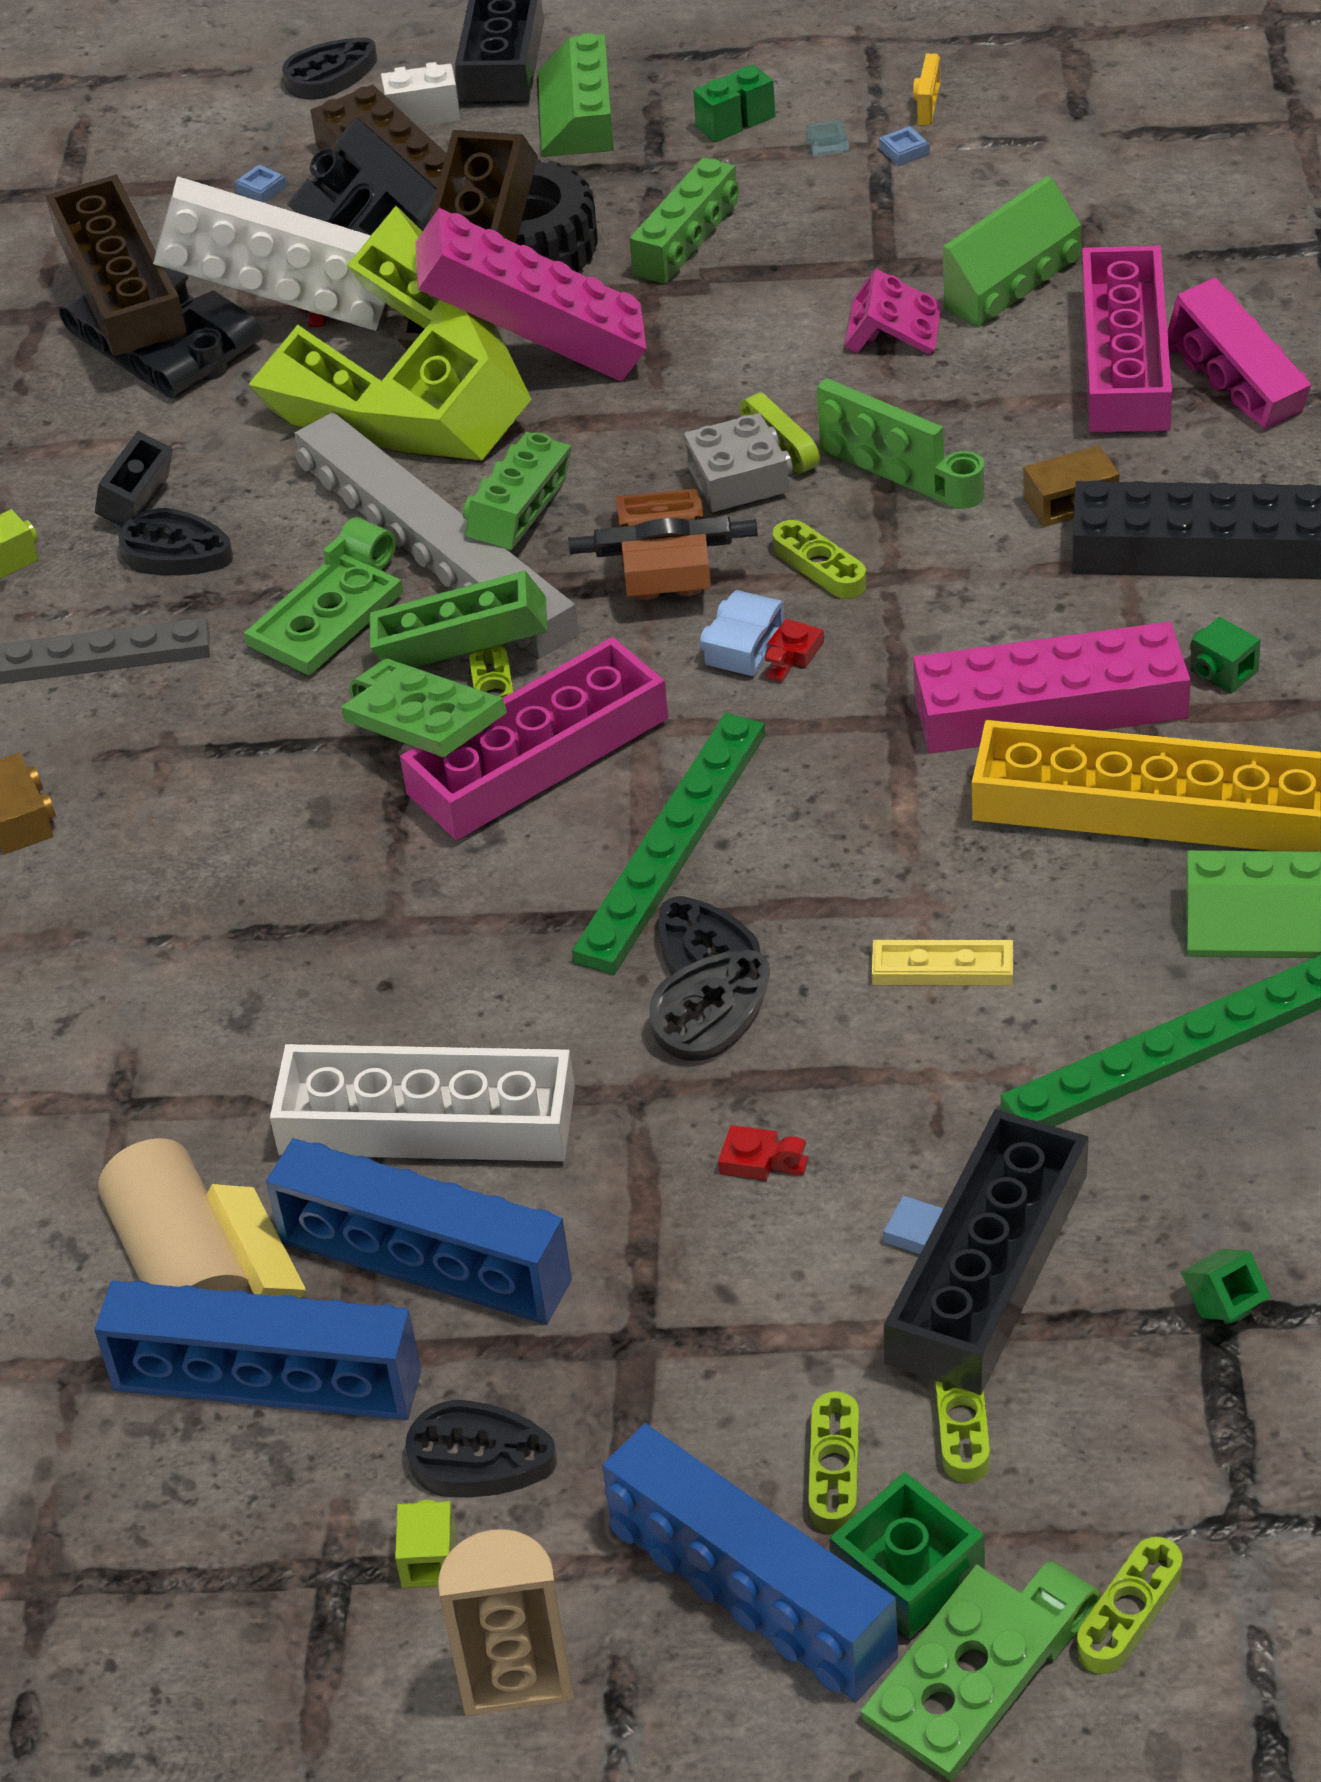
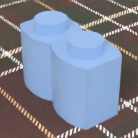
M735 590L727 600H723L720 603L717 618L711 626H706L701 634L700 649L704 651L705 665L754 676L765 660L767 642L785 620L784 601Z

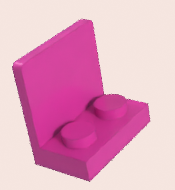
M875 268L852 299L844 347L858 354L867 341L872 343L876 339L881 329L930 355L936 347L941 303L930 294L920 292L903 283L896 276L888 275Z

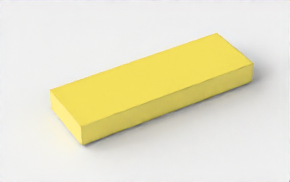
M873 940L872 985L1013 986V940Z
M212 1184L206 1195L249 1279L248 1283L253 1293L270 1296L292 1295L302 1298L306 1288L254 1187Z

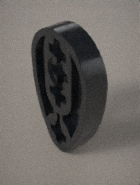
M365 37L340 39L318 44L294 53L284 62L282 68L287 91L298 98L322 99L349 88L368 74L376 64L377 52L375 42Z
M157 508L141 512L129 519L119 533V543L125 563L130 568L142 573L175 576L201 574L223 569L233 560L230 539L218 526L204 518L176 509Z
M676 896L663 902L659 908L658 927L663 958L671 975L687 965L709 957L707 948L710 947L713 948V955L743 950H753L760 953V945L757 938L745 925L724 910L709 903L685 896ZM744 967L740 968V979L750 977L753 981L756 980L757 969L754 968L748 971ZM707 994L704 996V1000L720 1001L721 996L711 998Z
M753 950L724 952L687 965L661 982L650 1002V1028L660 1047L674 1057L689 1061L710 1059L728 1048L752 1022L763 1002L770 977L769 963L765 956ZM744 967L748 971L756 968L757 979L753 981L752 978L745 977L741 980L740 968ZM708 994L711 998L721 996V1007L717 1008L715 1005L710 1004V1006L704 1009L703 1022L699 1023L697 1020L692 1019L685 1024V1035L681 1036L677 1032L668 1035V1023L672 1022L676 1026L684 1023L686 1020V1009L690 1008L694 1012L701 1010L704 1006L705 995Z
M451 1400L436 1404L425 1410L415 1419L406 1437V1453L413 1477L424 1489L445 1497L473 1498L519 1490L548 1478L557 1466L555 1442L550 1434L519 1414L486 1403ZM430 1441H439V1444H434L432 1451H423V1448L429 1446ZM455 1442H464V1446L459 1447L457 1453L451 1454L448 1452V1449L454 1447ZM481 1445L490 1446V1448L485 1449L483 1456L474 1455L473 1451L478 1452ZM532 1450L541 1451V1453L536 1454L534 1460H525V1457L530 1456Z

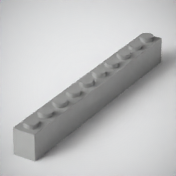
M332 412L295 432L298 449L295 451V456L300 467L304 471H310L320 479L326 489L336 492L343 498L349 508L358 510L367 518L368 522L392 532L395 535L396 546L399 548L403 547L414 556L420 566L427 567L435 573L446 587H452L455 590L526 570L546 596L547 632L515 640V643L520 648H526L540 659L579 636L576 606L571 600L505 548L465 536L467 520L463 519V515L336 413Z

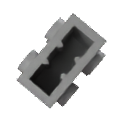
M761 413L742 416L738 419L704 426L700 429L684 433L686 465L711 512L730 509L734 506L789 492L788 475L793 473L791 458L787 450L781 451L775 428L767 426Z

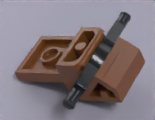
M697 489L616 496L619 527L594 530V536L568 537L570 555L596 552L597 557L622 555L627 597L635 596L637 599L649 600L659 597L660 593L677 592L679 595L690 596L702 592V589L711 588L707 547L729 545L732 543V538L758 537L756 519L730 522V517L727 516L703 519L701 499L698 498Z

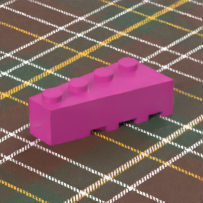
M1214 277L1177 294L1167 330L1168 347L1171 354L1177 351L1185 356L1184 364L1193 372L1198 369L1205 372L1209 376V385L1218 392L1226 389L1231 393L1232 403L1264 429L1303 411L1311 383L1301 370H1298L1286 357L1282 348L1277 343H1274L1261 329L1258 321L1250 316L1237 302L1230 290L1226 289Z

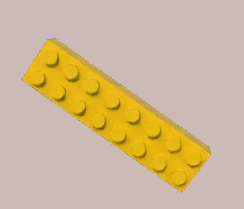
M985 720L972 779V821L1268 851L1321 852V752Z

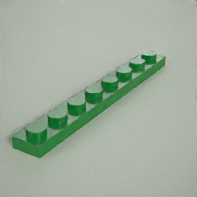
M724 713L572 949L573 963L612 975L616 974L766 736L765 723Z
M1321 955L1000 1095V1107L1004 1112L1051 1126H1057L1321 1009Z

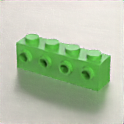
M702 157L629 238L634 276L666 284L738 203L739 183L736 181L735 165L720 162L717 159Z
M526 432L517 444H511L504 460H498L495 464L491 476L483 478L477 493L474 496L469 495L463 509V519L467 520L465 536L512 550L566 481L572 445L552 440L551 437L543 433Z
M526 570L370 612L371 650L380 660L390 659L411 667L422 666L547 632L546 596Z

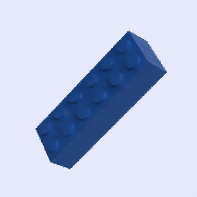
M292 1138L265 1181L279 1238L283 1244L545 1325H548L572 1281L563 1218L544 1209L535 1210L509 1202L500 1196H488L464 1189L453 1182L444 1183L420 1176L409 1169L393 1168L374 1162L365 1156H353L330 1149L321 1143H309L296 1138Z
M111 1280L94 1329L114 1391L409 1420L422 1371L410 1311L407 1308H398L389 1304L375 1306L347 1303L336 1299L323 1301L302 1299L292 1295L270 1296L249 1294L241 1290L228 1292L199 1289L190 1285L176 1287L155 1285L144 1281L123 1282Z
M644 1423L602 1464L606 1489L605 1495L610 1516L609 1523L614 1533L628 1544L635 1542L649 1552L653 1561L668 1573L675 1571L690 1582L694 1591L708 1602L715 1600L731 1612L733 1618L741 1627L750 1632L757 1630L768 1638L785 1659L791 1662L798 1660L815 1673L820 1683L834 1693L841 1691L857 1702L897 1660L896 1598L648 1424Z

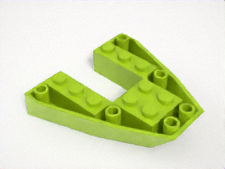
M395 206L347 266L362 288L424 328L414 343L381 381L297 325L248 385L264 406L295 426L304 428L334 412L378 447L405 453L483 460L532 399L499 331L493 323L418 290L415 242L423 231Z

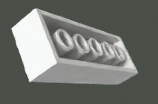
M177 176L153 264L374 331L377 329L385 302L361 287L347 266L371 235Z
M285 1044L270 1114L278 1155H282L292 1138H296L309 1143H321L330 1149L353 1156L565 1161L575 1090L570 1050Z

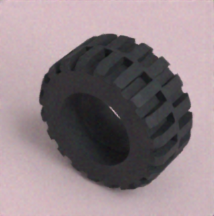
M537 159L516 244L529 246L537 254L554 262H563L577 273L581 271L596 251L595 247L598 244L594 196L588 182L568 166L562 168L558 162L549 160L548 163H544Z

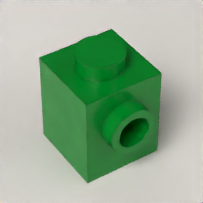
M1218 617L1205 629L1198 630L1193 636L1190 643V671L1232 694L1259 671L1261 639Z
M1220 1249L1180 1272L1201 1318L1223 1320L1225 1324L1233 1323L1248 1316L1252 1312L1251 1308L1271 1297L1250 1250Z

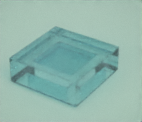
M841 120L806 126V138L813 157L849 151L848 138Z

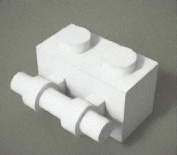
M437 62L426 63V67L405 70V67L394 68L395 72L381 74L384 95L418 127L461 121L456 83L451 63L437 65Z

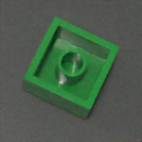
M905 1471L829 1537L830 1552L896 1598L897 1629L908 1638H912L937 1615L976 1564L985 1569L984 1534Z

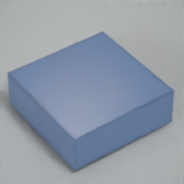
M911 126L879 138V149L895 164L901 166L929 155L930 143Z
M260 164L234 182L236 193L263 203L287 187L284 175Z
M903 1195L883 1231L884 1242L920 1254L943 1208Z

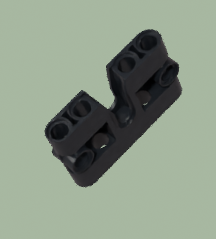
M355 117L335 142L339 147L336 151L328 147L319 150L314 155L310 164V172L315 178L313 181L307 178L287 203L296 213L367 235H372L394 207L397 206L423 231L429 221L437 188L376 132Z
M165 268L179 296L187 334L175 337L170 341L155 343L139 348L131 353L113 356L84 293L59 308L60 318L70 333L169 398H174L201 379L214 380L222 377L228 370L227 362L260 342L263 338L259 323L249 312L214 290L196 298L188 294L186 281L189 279L188 274Z

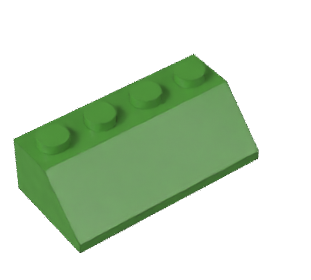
M585 33L580 36L569 37L538 70L542 157L614 151L605 34Z
M1044 177L943 246L944 310L979 328L1081 256V224L1052 178Z
M1187 850V956L1315 958L1321 955V852Z

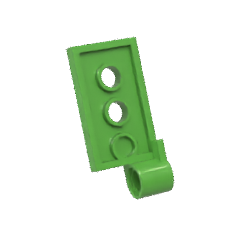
M828 378L817 386L821 451L955 508H972L982 502L984 499V461L982 457L971 451H958L944 458L943 426Z
M360 517L351 518L343 526L340 535L323 549L325 563L244 632L246 645L310 676L370 622V612L385 609L403 593L402 580L381 571L394 554L396 547L395 535Z
M390 659L381 660L353 679L349 684L352 699L340 707L345 722L441 757L447 756L507 713L504 700L499 696Z
M1053 1560L1047 1562L1039 1569L1021 1593L976 1564L860 1710L863 1721L952 1782L1046 1659L1054 1662L1072 1637L1078 1634L1080 1626L1100 1599V1591ZM970 1650H979L988 1656V1660L980 1670L969 1672L957 1665L960 1656ZM934 1693H948L955 1699L952 1708L943 1714H932L924 1708L927 1698Z

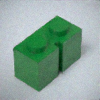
M754 64L742 67L738 71L720 79L711 80L707 84L693 90L696 127L715 143L742 132L741 112L743 111L744 124L748 129L775 117L773 80Z

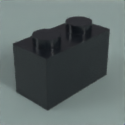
M137 431L99 482L94 513L123 527L129 519L144 512L168 479L173 448Z

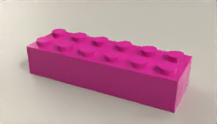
M438 208L415 242L418 290L620 382L624 380L646 350L641 303L634 296L609 288L595 277H586L571 270L563 262H554L537 254L529 246L515 244L503 238L501 234L494 230L483 229L469 222L464 216L458 213L451 214L441 208Z
M1161 246L1082 248V301L1089 432H1154L1170 430L1172 385Z
M1171 622L913 656L914 696L929 754L980 747L985 720L1099 731L1189 718L1190 677Z
M612 636L504 697L503 700L507 713L447 756L441 757L416 747L400 755L406 794L457 841L667 720L668 709L665 680Z

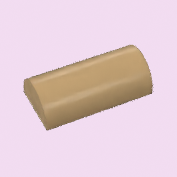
M148 1139L123 1149L106 1164L98 1181L100 1198L140 1281L176 1287L190 1285L199 1289L228 1292L241 1290L254 1294L248 1283L249 1279L206 1195L208 1191L183 1145L170 1139Z
M497 1529L484 1531L460 1542L447 1555L439 1573V1597L465 1716L575 1701L553 1569L546 1551L531 1537L512 1530Z

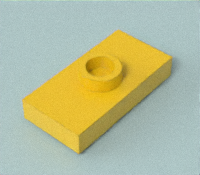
M926 53L921 78L914 79L913 99L917 100L918 125H930L933 122L940 89V56L938 54Z

